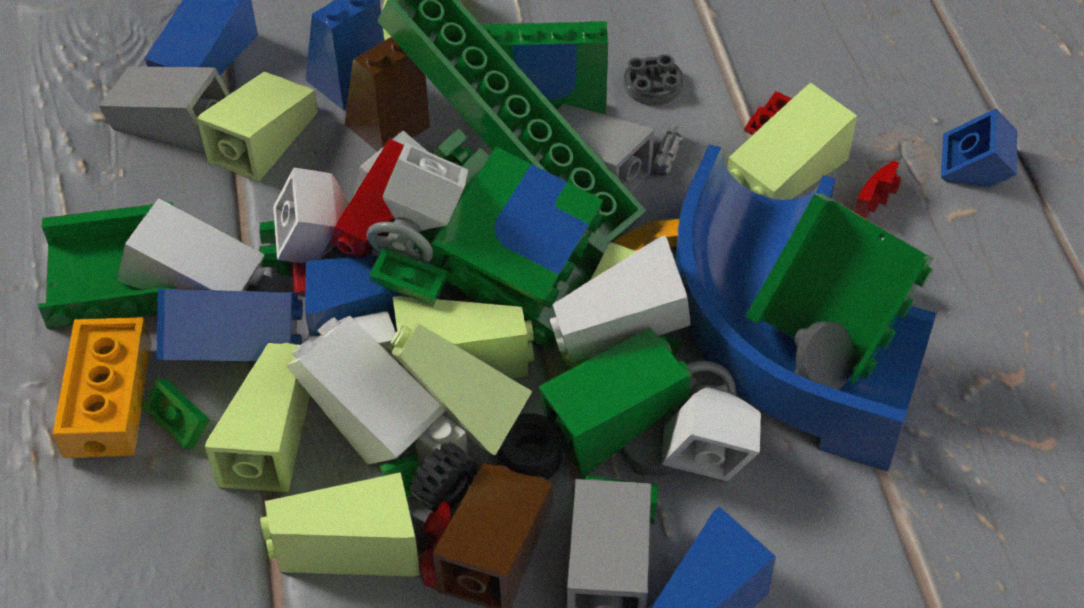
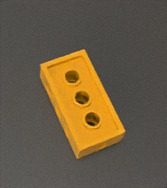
M144 317L74 320L52 433L63 458L135 456L152 345Z

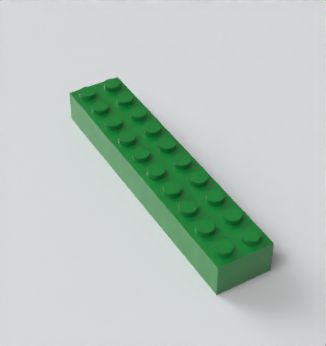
M387 0L377 20L379 24L492 151L497 146L602 199L603 203L599 213L604 216L595 234L608 243H613L615 239L624 234L644 215L647 210L459 0Z

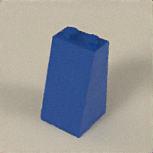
M182 0L145 57L147 67H214L219 75H221L258 36L252 1Z
M335 0L312 13L306 81L343 111L347 109L353 59L384 41L383 27L377 21L381 14L380 0Z
M379 256L306 261L305 316L309 336H321L318 329L333 317L339 321L348 316L354 319V317L388 311L395 332H397L393 297L409 296L370 282L369 274Z
M158 289L156 360L257 361L268 343L301 345L302 336L297 334V320H302L303 302L298 300V293Z
M719 506L709 517L652 608H753L769 593L776 556Z

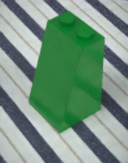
M649 327L540 385L539 390L544 415L559 428L562 436L563 450L579 473L584 476L689 398V381L692 379L687 365L683 361L678 362L672 355V350L664 337L659 338Z

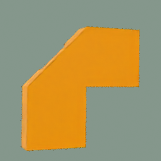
M680 219L651 221L615 239L614 243L638 251L657 238L666 235L669 246L675 247L677 246Z

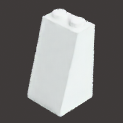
M158 198L125 243L117 280L142 290L155 289L160 286H175L176 289L247 291L250 285L256 287L264 274L265 269L261 268V264L265 254Z
M666 235L652 241L555 302L553 307L556 317L550 319L560 353L567 351L570 362L600 354L649 327L658 336L691 326L687 295Z
M351 316L339 321L333 317L318 329L321 336L313 343L307 340L292 352L295 359L286 366L367 465L397 458L446 411Z

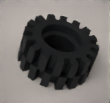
M449 442L447 445L444 443L441 445L440 450L435 448L432 451V456H427L423 460L425 464L422 467L419 466L416 472L418 475L413 476L411 481L413 485L410 486V491H412L411 494L434 513L442 501L449 503V508L451 509L452 503L455 502L457 504L461 500L460 496L467 493L468 485L472 484L473 476L477 475L478 470L476 467H478V463L456 444Z

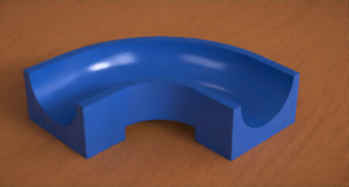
M709 144L682 205L675 260L688 299L691 326H687L686 329L696 348L705 360L721 364L732 374L736 383L737 393L745 400L768 415L796 429L821 437L819 450L889 471L937 313L912 306L904 319L899 316L892 327L897 332L886 349L880 347L874 357L878 364L868 379L863 377L860 381L853 384L849 381L852 377L850 375L845 385L841 389L836 390L795 374L794 372L797 368V346L795 340L768 323L761 322L756 324L746 318L745 315L813 195L824 194L832 199L836 179L823 175L818 187L810 194L800 198L782 200L765 197L741 185L727 170L722 158V148Z

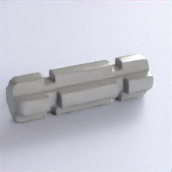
M671 124L668 126L667 135L664 136L654 161L653 169L656 173L666 175L670 172L671 163L675 159L680 146L679 143H681L684 136V128L681 125Z

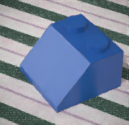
M997 108L943 134L941 178L944 181L990 187L1017 175V130Z

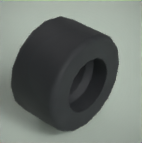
M523 413L518 415L498 450L499 464L508 467L514 472L528 476L537 475L545 480L549 479L558 471L562 461V436L559 428L548 417L540 414ZM531 443L542 447L540 451L535 453H525L517 449L519 446Z

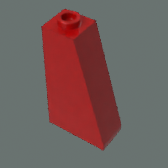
M391 138L387 141L334 227L332 244L345 254L365 257L374 249L367 239L369 227L378 222L394 223L395 221L382 196L404 145ZM382 232L378 233L377 235L388 237L389 233Z

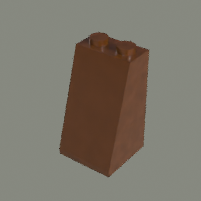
M392 37L353 59L345 116V125L377 152L386 145L389 138H395L402 131L411 138H414L430 128L426 75Z
M483 463L433 552L437 592L487 608H511L552 507L553 482L546 481L537 475L528 476L514 472L506 466H493Z

